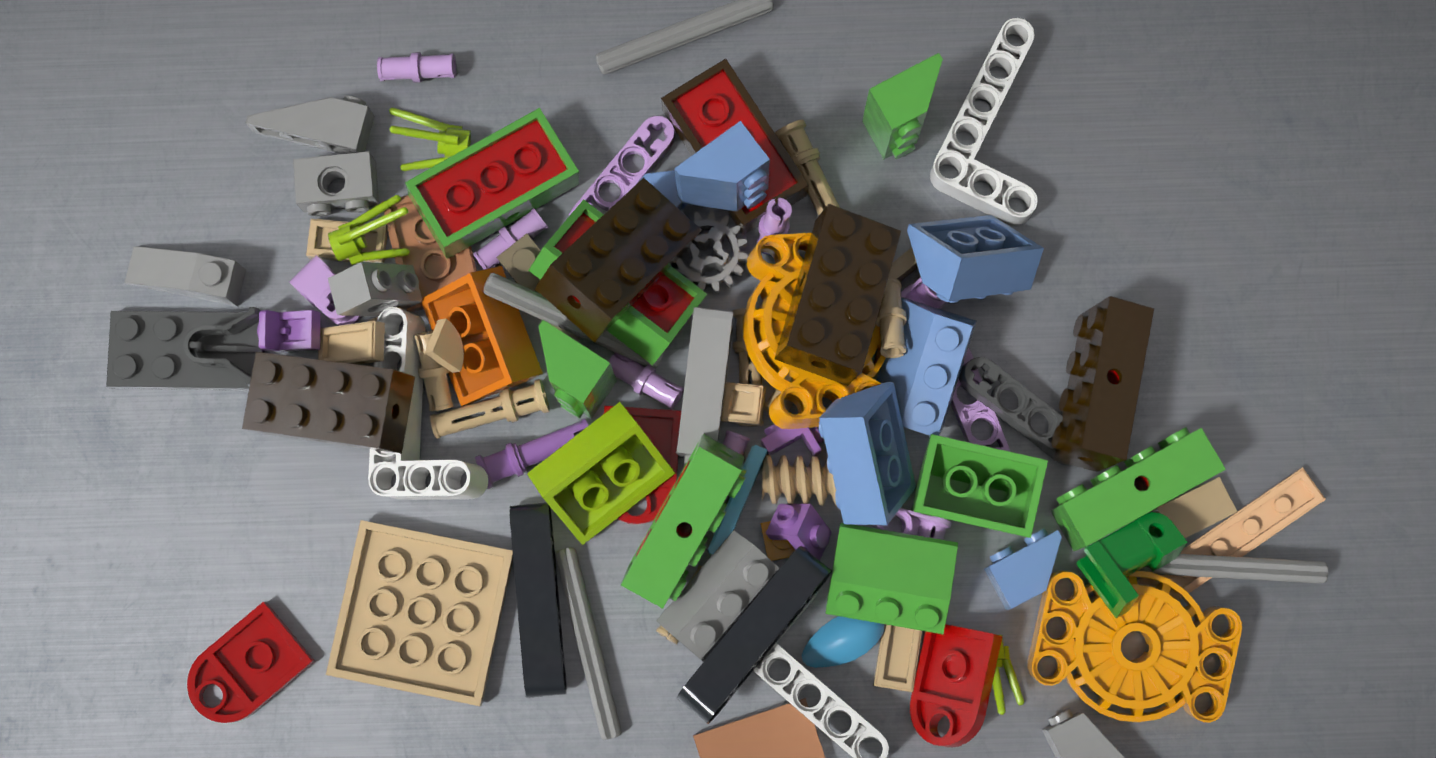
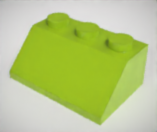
M621 402L613 406L527 473L542 498L582 545L675 474Z

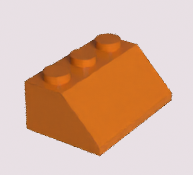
M502 266L471 272L422 298L423 301L421 303L431 329L434 330L438 320L446 318L454 325L461 337L464 351L461 372L448 373L461 406L500 393L503 389L516 387L543 374L519 309L484 293L485 282L491 273L506 278Z

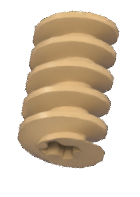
M781 455L777 466H774L771 456H765L762 468V501L765 493H769L772 504L777 505L780 495L783 493L787 503L793 504L796 495L800 494L803 504H809L812 494H816L819 505L824 506L827 496L832 495L834 504L837 506L835 501L836 488L833 475L827 467V460L824 467H821L818 457L812 456L808 467H806L802 456L797 455L793 466H790L786 455Z

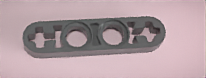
M976 357L964 364L959 376L961 386L970 395L994 411L997 416L1054 459L1057 449L1052 447V441L1049 442L1048 439L1053 436L1056 427L1061 424L1063 416L993 361L985 357ZM978 368H982L984 370L982 377L985 381L976 384L973 381L975 374L971 370L975 371ZM997 380L1000 381L1001 384L993 389L991 395H989L987 391L992 388L990 385ZM1004 389H1009L1017 395L1018 405L1014 410H1008L1001 404L1000 394ZM1034 413H1041L1048 420V429L1044 434L1035 432L1031 426V417Z

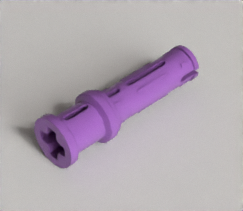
M584 418L582 421L517 446L516 443H508L504 450L486 457L481 455L475 456L477 465L481 466L488 475L487 489L492 488L494 482L516 474L519 477L524 475V472H527L526 467L545 460L575 437V434L588 427L586 419Z

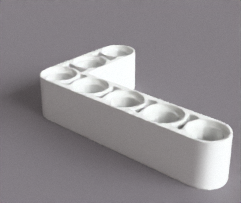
M1012 18L1002 26L935 158L930 173L931 183L940 192L1012 226L1022 225L1031 217L1038 202L1036 193L1028 185L974 159L1033 43L1034 29L1028 21L1021 18ZM1009 34L1018 35L1022 38L1024 44L1013 46L1008 43L1006 36ZM996 66L1002 67L1007 72L1008 77L997 79L991 75L989 69ZM976 99L986 100L989 102L991 110L980 112L973 106V101ZM964 131L968 132L974 137L975 143L963 145L958 142L956 134ZM946 164L952 165L957 169L959 176L953 179L945 178L941 175L939 167ZM977 181L987 182L992 187L993 193L986 196L980 195L974 189V183ZM1011 198L1022 199L1027 206V211L1021 213L1013 211L1009 206L1008 200Z
M388 307L377 318V321L385 323L384 361L374 362V367L397 370V364L402 359L399 371L415 376L402 454L370 449L369 486L377 495L400 500L478 498L484 494L488 486V475L481 466L458 460H420L423 378H419L418 369L421 368L414 335L426 332L425 323L415 313L398 307ZM404 321L403 329L399 333V325ZM466 472L467 480L465 485L461 487V476ZM431 473V482L426 487V477ZM394 474H396V483L392 488L391 480Z
M818 592L810 600V602L806 605L802 612L797 616V618L793 621L789 628L795 623V621L800 617V615L812 603V601L816 598ZM776 642L753 672L852 758H862L859 748L861 743L868 738H875L882 744L883 751L879 758H887L889 746L886 738ZM777 660H785L791 667L789 676L782 681H775L769 675L771 664ZM806 686H815L821 692V700L814 707L809 708L800 704L799 693ZM845 712L851 717L852 724L846 733L836 734L831 731L829 720L834 713Z

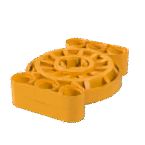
M811 233L764 236L759 240L747 258L749 272L753 277L759 279L760 282L747 301L743 316V338L748 355L757 371L771 386L781 391L769 406L771 421L781 429L819 427V417L827 410L823 406L822 397L834 402L836 399L882 384L874 380L873 377L878 373L886 358L880 352V327L875 324L863 371L848 386L774 359L804 260L799 255L798 250L806 252ZM761 252L770 254L774 258L775 264L766 262ZM760 294L763 301L759 308L755 310L757 298ZM876 349H877L875 361H874V363H873V361H872L871 358L873 357V355H874V353H875V351H876ZM784 400L793 402L797 406L798 414L788 412L784 406Z
M1059 570L1051 574L1047 590L1042 593L1027 660L1028 671L1035 680L1044 685L1053 686L1066 678L1068 685L1083 702L1100 714L1119 721L1145 722L1157 720L1177 711L1182 706L1188 715L1202 722L1211 723L1222 716L1227 702L1242 633V621L1235 611L1225 607L1212 606L1202 612L1200 606L1190 594L1171 579L1152 572L1136 571L1126 578L1139 597L1127 613L1115 618L1090 582L1084 586L1082 579L1069 571ZM1136 577L1150 578L1160 583L1156 588L1137 583ZM1069 578L1074 585L1073 594L1068 599L1060 600L1055 594V585L1060 579ZM1170 588L1181 596L1187 606L1183 607L1178 600L1169 595ZM1093 591L1094 595L1089 599L1088 594ZM1224 614L1229 622L1228 629L1224 634L1216 636L1212 630V621L1217 615ZM1053 617H1061L1065 622V631L1057 638H1050L1046 632L1047 622ZM1140 631L1145 638L1146 644L1149 645V651H1144L1139 658L1129 661L1123 656L1121 642L1128 633ZM1216 653L1220 659L1219 669L1215 673L1207 674L1203 668V661L1207 655ZM1045 656H1053L1057 662L1056 671L1048 677L1041 676L1037 670L1039 660ZM1076 669L1077 673L1073 676L1071 672ZM1085 684L1091 691L1099 696L1097 703L1088 698L1079 686ZM1208 692L1212 698L1211 707L1206 712L1198 713L1194 706L1195 699L1199 694ZM1163 703L1166 705L1155 711L1143 713L1145 708L1156 707ZM1111 704H1115L1123 708H1130L1131 714L1117 713L1108 708Z

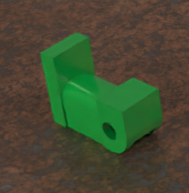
M1151 512L1087 546L1084 550L1087 556L1078 560L1076 564L1114 617L1118 618L1127 613L1139 597L1126 577L1149 565L1153 572L1175 560L1188 542L1167 516Z

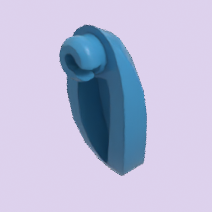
M840 616L833 618L810 638L804 647L802 661L807 666L818 668L842 665L856 660L876 645L883 635L884 624Z

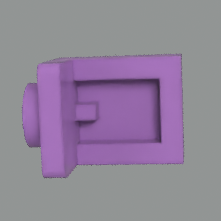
M261 310L257 327L259 348L277 352L320 350L321 312L314 310L289 312Z
M775 424L764 430L766 437L761 439L762 447L767 449V455L770 456L801 438L811 455L817 456L821 453V448L818 444L823 442L817 427L781 429Z
M779 504L766 531V535L771 540H788L795 550L802 546L818 560L821 559L832 534V531L811 504Z

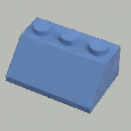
M739 121L674 168L678 198L683 204L731 211H738L744 206L750 209L767 196L765 191L768 189L770 159L742 122Z
M992 215L909 224L907 229L922 283L935 291L939 299L950 303H957L962 299H984L990 295H1012L1014 292L1031 290L1044 250L1042 246Z
M902 297V309L906 311L907 322L903 326L906 353L898 358H885L876 381L880 383L894 382L903 427L929 436L931 434L939 436L944 427L977 320Z
M885 382L836 399L819 417V433L825 440L828 453L827 467L833 475L836 488L835 501L837 507L841 510L844 524L888 525L916 488L894 382Z

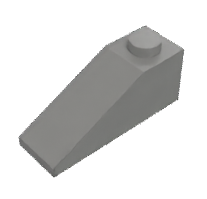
M344 96L343 100L330 97L248 115L245 123L256 134L339 154L365 152L375 116L370 108L366 106L364 100L353 96Z
M134 246L125 283L238 306L246 269L231 259L193 252Z

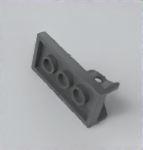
M249 307V312L111 311L106 387L110 389L249 390L256 352L265 353V349L259 348L257 334L259 312L261 310Z

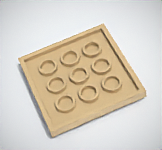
M360 520L326 675L482 706L513 564V551Z

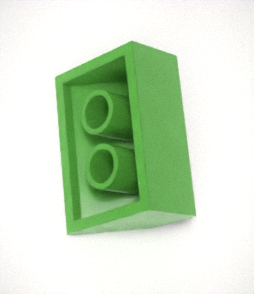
M940 53L869 89L862 122L883 160L893 155L895 159H899L916 148L914 144L918 141L943 59Z
M542 320L538 327L549 381L556 391L554 396L558 399L557 402L561 404L560 407L578 419L583 414L592 419L617 382L610 362L545 320Z
M931 434L919 472L911 510L1031 538L1048 460Z
M840 522L825 614L943 634L951 599L958 542Z

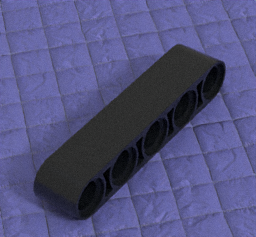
M547 502L510 506V528L526 698L563 695L567 693L551 507Z
M799 546L681 689L677 699L705 723L709 724L831 575L832 570L804 547Z

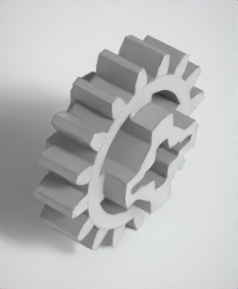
M698 211L694 212V223L702 230L710 231L709 233L698 235L687 249L686 253L691 255L692 258L688 269L681 257L672 267H677L676 270L704 292L706 287H712L716 295L719 294V284L724 283L729 288L733 287L731 277L733 274L739 277L743 276L744 270L738 263H746L748 254L739 252V250L747 247V239H737L741 233V227L737 225L730 229L728 227L729 216L725 215L719 222L715 220L714 211L709 212L707 219H702ZM725 237L731 244L732 258L722 249ZM709 246L713 247L715 257L707 256L705 260L700 258L699 249L706 251ZM715 270L721 272L715 276L703 277L707 272Z

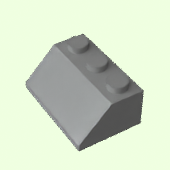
M733 531L685 586L677 600L673 601L656 621L704 662L780 568L754 544L736 531Z

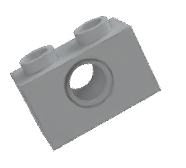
M369 151L293 159L296 204L303 212H308L309 216H327L331 214V210L346 208L347 212L360 213L368 211L369 206L379 205L376 160ZM345 179V186L340 192H328L329 185L333 180Z
M360 262L328 278L337 315L378 317L388 307L393 306L405 310L423 301L419 289V280L413 265Z

